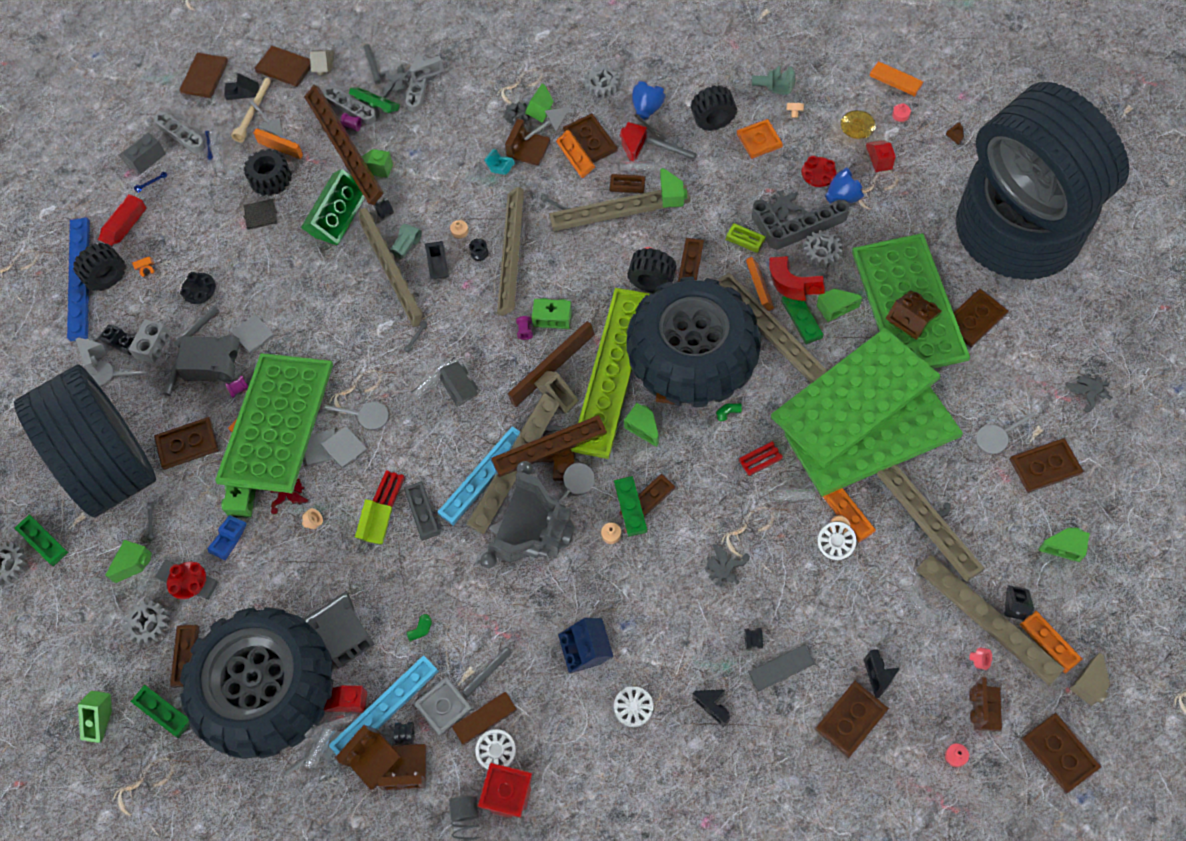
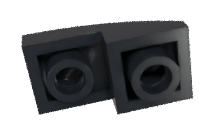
M108 324L98 339L121 352L132 355L128 349L135 336L125 333L119 327Z

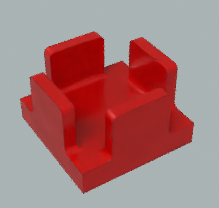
M490 763L478 807L504 817L522 818L523 810L527 808L533 774Z

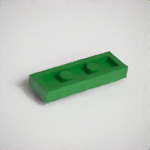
M350 87L349 94L355 96L354 98L358 101H366L369 106L380 107L386 113L399 111L400 104L363 88Z
M785 296L781 298L783 306L806 345L823 338L824 334L804 301L793 300Z
M633 476L614 480L628 537L647 533Z
M30 514L14 528L53 567L69 553Z
M145 684L130 701L178 739L190 725L187 716Z

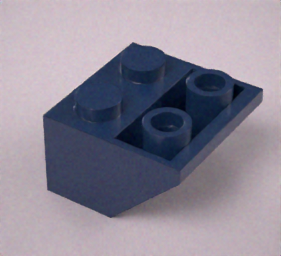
M583 618L558 634L569 673L601 665L614 657L602 618Z

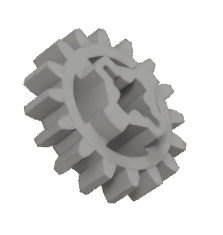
M599 65V68L593 66L592 71L587 70V74L584 75L586 92L590 91V95L596 94V98L599 95L605 98L606 94L611 96V92L616 93V88H619L620 76H618V71H614L613 67L608 69V65H605L604 68Z
M819 230L818 234L812 232L811 237L807 236L803 244V254H806V260L811 259V265L817 263V267H819L820 264H823L824 268H826L828 263L833 266L834 261H839L843 251V244L840 243V238L835 239V233L829 235V231H826L825 234H822V231Z
M4 542L3 546L0 545L1 586L5 582L11 584L12 578L18 580L17 574L24 573L21 568L27 565L23 561L27 556L14 543L8 544Z
M151 600L148 604L142 601L140 607L134 604L135 610H128L127 612L130 616L123 619L127 622V624L122 626L127 630L124 634L133 643L136 642L141 646L144 642L147 645H151V640L158 642V636L165 635L163 629L169 628L165 624V622L170 620L166 616L168 612L159 603L156 604ZM135 631L141 632L142 635L136 634Z

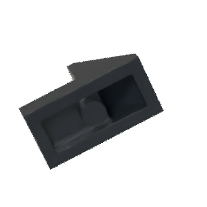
M237 73V82L225 83L224 97L226 100L255 98L259 91V83Z
M443 241L425 243L430 279L449 277Z
M1008 585L1004 615L1025 620L1027 614L1032 615L1034 610L1029 589Z
M877 649L870 650L863 659L875 699L882 696L900 669H884V660Z
M695 690L692 693V699L724 728L730 721L729 711L721 704L718 706L717 702L725 695V690Z

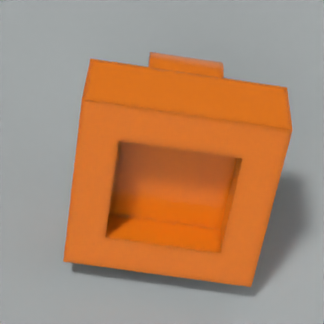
M150 256L132 262L134 269L139 270L142 277H146L144 270L147 268L151 274L155 273L152 267L155 263Z

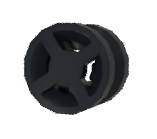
M384 198L380 203L376 202L374 205L381 219L385 218L387 214L391 215L394 213L387 198Z
M480 238L473 239L470 242L471 257L476 261L486 259L488 256L486 242Z
M756 628L755 630L744 629L746 650H750L752 647L763 649L762 628Z
M396 722L394 725L395 744H401L402 742L413 744L415 738L414 722H408L407 724Z

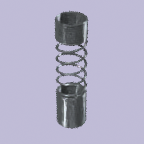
M461 796L450 799L451 825L461 827V829L453 832L452 837L466 839L462 841L480 839L481 837L454 836L459 831L479 827V825L453 824L454 821H468L479 817L477 797Z

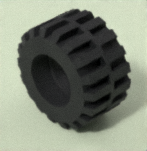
M721 85L707 87L699 91V94L694 96L690 105L696 124L702 130L712 131L723 128L730 124L737 114V107L730 89L728 90L727 87Z
M262 149L260 152H254L253 156L250 155L248 161H245L244 174L251 188L257 194L261 193L263 196L266 194L272 196L275 193L277 195L279 191H284L285 187L289 186L292 173L281 152L278 153L275 149L273 151L271 149L265 151Z
M95 243L90 247H86L84 251L79 253V256H76V261L73 263L75 274L89 290L103 291L104 289L111 288V286L117 284L122 279L126 269L125 261L107 243H99L98 245Z
M643 248L633 254L627 278L636 288L654 293L657 286L665 282L673 283L677 265L675 260L667 255V253L658 249Z

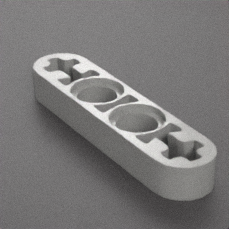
M422 56L424 61L428 60L427 57ZM411 77L406 96V106L410 112H417L421 109L428 78L413 83ZM416 88L421 89L417 93L412 92Z
M328 86L323 89L322 93L329 104L350 116H360L364 124L370 125L376 121L375 111L371 107L336 87ZM343 99L347 100L344 104L339 103ZM360 107L359 110L352 111V108Z
M159 112L154 116V121L158 128L190 151L199 153L205 149V144L200 136L166 112ZM178 126L176 130H170L171 127ZM184 134H189V136H188L187 138H185V139H182V138H181L182 135H184Z

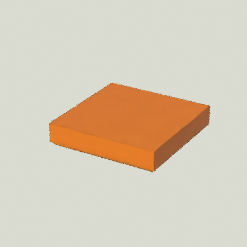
M768 119L737 130V135L751 159L783 147L782 141Z

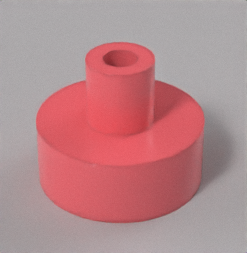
M904 103L898 104L894 107L892 116L896 121H907L911 109Z
M980 647L975 653H970L969 659L974 661L976 668L988 670L992 663V652L990 649Z
M952 744L947 748L945 758L951 766L962 767L969 760V752L961 744Z

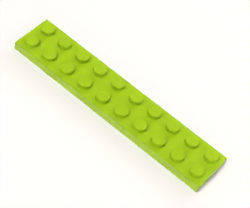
M615 288L578 421L580 423L599 415L607 433L599 438L571 448V451L574 453L605 459L610 458L632 372L627 353V329L633 314H636L637 306L646 295H650L649 293Z

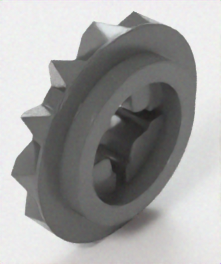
M518 101L516 104L512 102L510 106L507 105L506 110H504L506 121L510 124H515L518 118L524 120V123L527 122L530 116L525 113L528 107L526 103L521 104Z

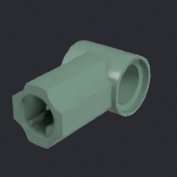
M404 223L399 230V237L391 247L390 252L396 258L404 259L412 245L420 241L422 231Z

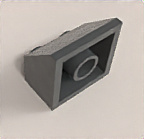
M148 132L121 152L119 157L136 172L142 174L166 155L160 142Z
M458 361L439 369L437 375L457 407L478 394L476 383L473 380H469L464 364L460 365Z

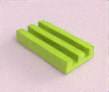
M733 223L725 240L758 253L766 236Z

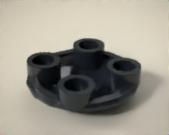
M190 272L182 284L180 294L185 301L191 304L204 303L215 292V280L207 273Z

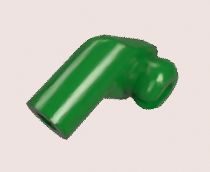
M727 403L721 406L716 411L717 420L726 421L727 414L741 413V403Z
M422 614L419 617L417 628L406 632L409 641L424 637L429 633L432 625V619L429 615Z

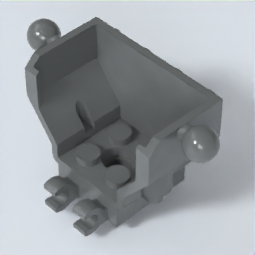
M522 461L517 465L516 488L494 542H489L488 552L484 553L480 559L482 566L485 568L494 567L497 558L509 563L529 556L537 559L538 557H547V555L557 558L559 550L568 547L575 529L570 520L571 510L566 509L565 505L560 504V499L549 496L540 480L530 475L533 468L528 461Z

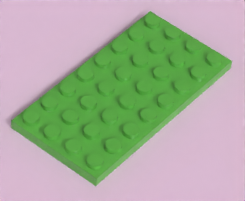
M923 233L852 248V254L879 332L884 328L889 330L932 368L969 361L970 355ZM910 291L919 293L922 298L936 304L942 311L940 315L927 324L917 340L885 319L895 301Z
M884 328L771 414V418L825 469L938 381L940 374L889 330Z
M260 353L215 479L217 484L293 493L332 371V361Z
M929 387L825 469L786 432L785 437L819 494L823 497L872 476L880 470L890 468L893 465L900 464L962 437L963 432L932 388Z

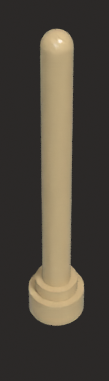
M269 78L264 80L253 100L257 106H259L271 83ZM252 104L240 127L235 128L231 134V137L237 142H244L247 136L246 129L256 112Z

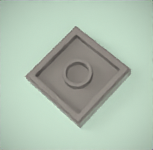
M445 677L413 703L439 737L473 710L448 677Z

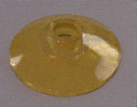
M853 110L847 112L842 117L840 126L847 136L863 139L874 132L875 120L865 111Z

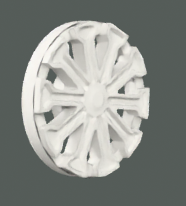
M834 521L821 528L817 542L820 551L826 557L833 560H841L850 556L854 551L856 536L850 526L843 522ZM836 525H840L838 532H836ZM831 527L833 534H831L827 530V528ZM844 528H847L848 531L842 534ZM825 533L829 538L822 537V534ZM852 535V539H845L847 536ZM821 542H829L824 546L821 545ZM845 543L852 544V546L849 548ZM831 547L830 552L826 553V549ZM841 548L846 550L845 554H842ZM835 549H837V552H838V555H837V556H834V555H833L834 552H835Z
M626 687L615 698L614 713L617 719L625 726H642L649 721L653 714L652 698L643 688ZM632 691H636L634 698L632 695ZM628 693L629 699L623 696V694ZM643 693L645 696L639 699L640 694ZM621 699L626 704L618 703V700ZM647 700L649 701V704H642ZM623 708L625 710H623L622 712H618L617 709ZM642 709H648L649 713H645ZM628 714L626 720L622 719L624 715ZM638 715L643 716L644 720L641 721ZM632 716L635 717V723H631Z
M495 729L487 731L479 738L475 753L478 762L487 770L493 759L494 764L499 765L498 758L503 762L502 766L508 767L515 757L516 746L512 737L507 732ZM498 734H501L502 737H501L500 740L498 741L497 735H498ZM489 735H493V741H492V742H491L490 739L488 738ZM506 739H509L508 743L503 744ZM482 741H486L488 746L482 745ZM512 747V751H506L505 749ZM480 750H485V751H487V752H485V753H483V754H479V751H480ZM503 755L510 756L509 760H506ZM489 756L486 762L482 761L484 758Z

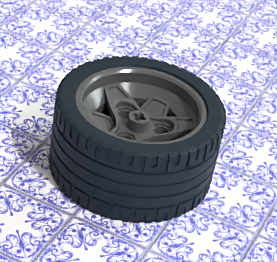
M1038 82L1031 85L981 127L976 137V152L980 165L983 167L982 169L986 173L988 180H990L991 185L995 187L997 193L1006 200L1005 202L1012 209L1040 228L1048 229L1051 232L1065 233L1075 229L1125 185L1129 176V159L1120 136L1117 135V131L1112 127L1110 121L1106 119V116L1101 114L1100 110L1093 106V103L1087 101L1084 96H1080L1078 92L1072 91V89L1066 88L1064 85L1052 82Z
M977 160L968 179L956 214V230L964 249L969 252L972 258H975L974 260L977 263H981V266L984 268L987 267L988 270L994 271L996 274H1002L1013 279H1041L1049 277L1051 274H1057L1058 271L1060 272L1067 268L1081 251L1100 216L1102 205L1072 231L1056 233L1048 229H1041L1036 224L1026 220L1024 216L1019 215L1017 211L1005 202L1006 200L997 193L995 187L991 185L990 180L986 177V173H984L983 167L980 165V160ZM995 199L1002 201L1001 204L995 206Z
M77 364L41 386L15 399L14 408L18 419L37 453L65 492L89 516L98 517L120 502L138 493L141 489L156 482L154 470L130 428L102 388L81 365Z

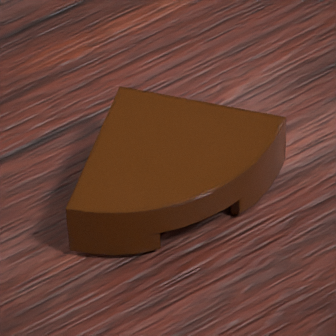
M960 122L946 132V136L958 145L964 137L963 126Z

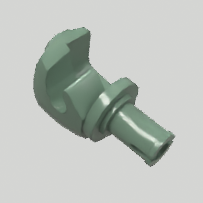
M778 66L774 70H769L767 75H752V86H767L772 93L781 95L790 94L796 81V74L792 67H788L784 73H781V67Z

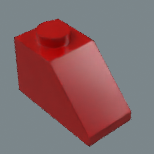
M627 122L625 128L623 127L620 131V137L625 153L630 162L634 164L647 139V127Z
M880 140L866 143L875 173L892 170L896 155L891 142Z
M341 685L334 687L331 699H327L323 710L325 712L363 713L366 710L368 692L363 686Z

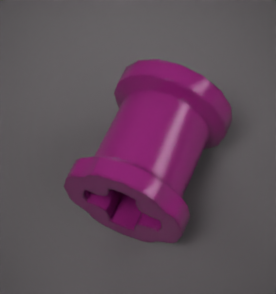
M343 113L340 122L344 128L348 127L354 129V131H359L362 119L360 116L353 117Z
M529 316L518 317L516 319V324L518 325L517 338L521 340L531 339L533 337V332L531 331L532 318Z
M242 375L231 383H225L232 398H235L236 394L248 390V385Z

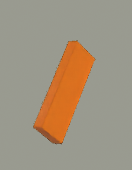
M879 61L870 72V77L914 97L924 82Z
M257 128L253 132L259 144L297 159L303 157L299 144Z
M570 130L564 132L556 140L580 177L584 178L596 167Z
M751 256L746 259L747 266L762 306L767 311L775 309L759 264Z
M843 488L823 496L837 516H844L848 519L850 527L854 531L856 540L859 543L875 533L876 529Z
M1037 611L1020 623V626L1064 668L1063 672L1065 674L1082 660L1079 654Z

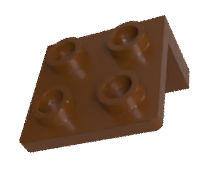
M517 118L505 143L506 155L514 160L539 166L550 143V138L534 134L525 140L524 137L531 132L526 131L524 120Z
M910 291L895 301L885 319L917 340L927 324L940 315L942 311L936 304L922 298L919 293Z
M981 677L969 691V699L973 702V710L970 711V722L974 723V730L1001 732L1000 687L987 686V678Z
M363 725L335 759L340 764L351 767L370 790H374L378 786V777H385V774L389 773L398 763L401 756L377 729Z
M426 745L392 746L401 756V759L389 773L385 774V777H378V787L383 791L426 788Z

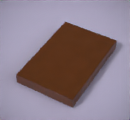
M271 45L254 69L257 73L298 87L311 69L310 59Z
M197 52L179 89L181 94L212 98L228 64L227 57Z
M593 113L563 127L564 132L567 130L572 132L593 163L618 151L617 146Z
M979 288L954 312V316L964 342L972 348L1008 314L1009 310Z
M210 417L154 435L163 470L219 451Z
M1065 438L1013 455L1009 459L1027 493L1076 477L1084 472Z
M854 680L814 730L847 758H850L889 708L879 699H875L874 695Z
M1054 713L1021 738L1066 794L1102 768L1057 713Z

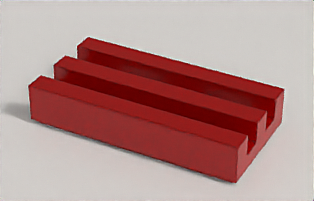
M772 441L740 457L739 462L747 475L751 476L782 460L783 456L779 454L778 448L775 447ZM766 452L765 454H763V455H761V456H759V457H757V458H755V459H753V460H751V461L745 463L746 461H748V460H750V459H752V458H754V457H756V456H758V455H760V454ZM772 455H775V457H773V458H771V459H769V460H767V461H765V462H763V463H761V464H759V465H757V466H755V467H753V468H751V469L748 468V467H750V466H752V465H754V464H756V463L761 462L762 460H764V459H766V458H768V457H770V456H772Z
M386 470L373 501L384 505L393 483L397 479V483L387 503V506L393 507L405 479L404 475H397L395 472L391 473Z

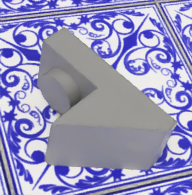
M420 53L417 54L410 68L413 83L444 72L440 56L424 61Z
M76 338L84 366L91 376L98 374L96 369L98 362L96 359L107 355L103 345L90 340Z

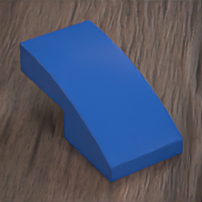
M229 515L218 528L219 535L207 548L208 552L226 560L239 541L246 527V522Z

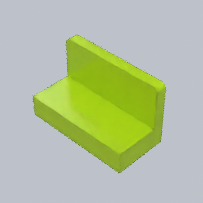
M365 499L355 538L382 545L392 507Z

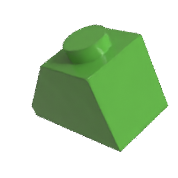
M543 83L530 100L525 111L527 115L542 123L546 117L548 118L545 110H551L554 103Z
M372 149L362 156L374 176L389 177L393 166L390 152Z
M660 168L662 207H684V199H687V188L683 189V181L666 169Z
M834 288L830 291H825V294H820L816 306L827 322H830L859 308L862 297L859 294Z
M636 403L624 419V428L657 447L659 435L653 412L648 406Z
M1067 528L1044 540L1038 551L1080 562L1086 556L1090 533L1084 532L1080 528Z
M124 540L105 576L112 582L118 583L142 572L145 566L149 564L152 553L145 546Z
M91 690L78 703L80 740L96 743L102 742L112 713L110 693Z

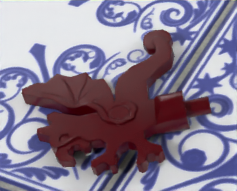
M297 479L298 482H296L293 490L296 492L270 491L271 493H278V498L271 504L272 514L278 513V509L275 507L282 504L286 496L292 504L297 503L301 505L302 503L309 502L307 498L298 494L305 490V487L300 483V479Z

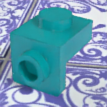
M492 149L484 159L492 173L506 175L515 164L513 158L500 156L497 149Z

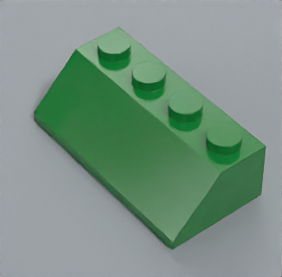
M343 169L333 173L302 224L301 228L314 238L334 245H338L365 199L351 175Z

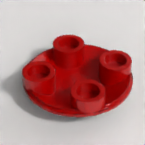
M810 156L802 166V177L808 184L814 187L828 186L836 175L835 162L823 157Z
M188 561L179 565L175 564L169 570L167 589L177 599L192 598L203 589L206 583V571L198 562Z

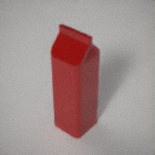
M128 194L102 226L98 240L110 246L120 243L146 211L147 207L140 198Z

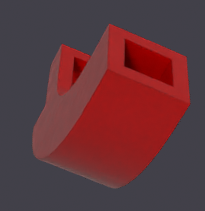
M788 256L770 257L769 269L772 282L780 294L800 301H806L807 295L825 294L826 288L823 276H795L790 273Z

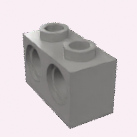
M144 319L128 350L135 359L155 364L157 358L161 356L162 349L165 343L168 342L171 333L164 324Z

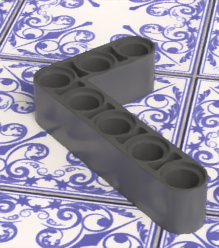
M760 199L753 203L752 219L761 234L766 236L765 240L772 249L778 250L803 240L807 236H811L812 232L817 234L819 230L824 231L845 222L850 205L845 200H837L781 224L770 205L765 200Z

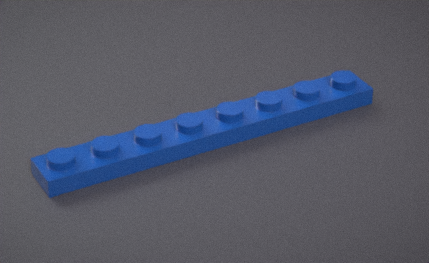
M87 217L70 220L67 339L70 342L76 341V338L88 339L89 289L73 270L76 256H79V253L84 251L90 243V221Z

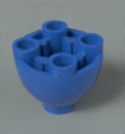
M638 81V84L633 87L632 101L636 110V117L648 120L649 116L662 106L666 97L662 87L648 86L646 82Z
M847 167L834 176L829 185L828 192L824 194L829 203L845 200L852 204L864 197L861 190L862 185L858 180H853L851 177L852 173Z

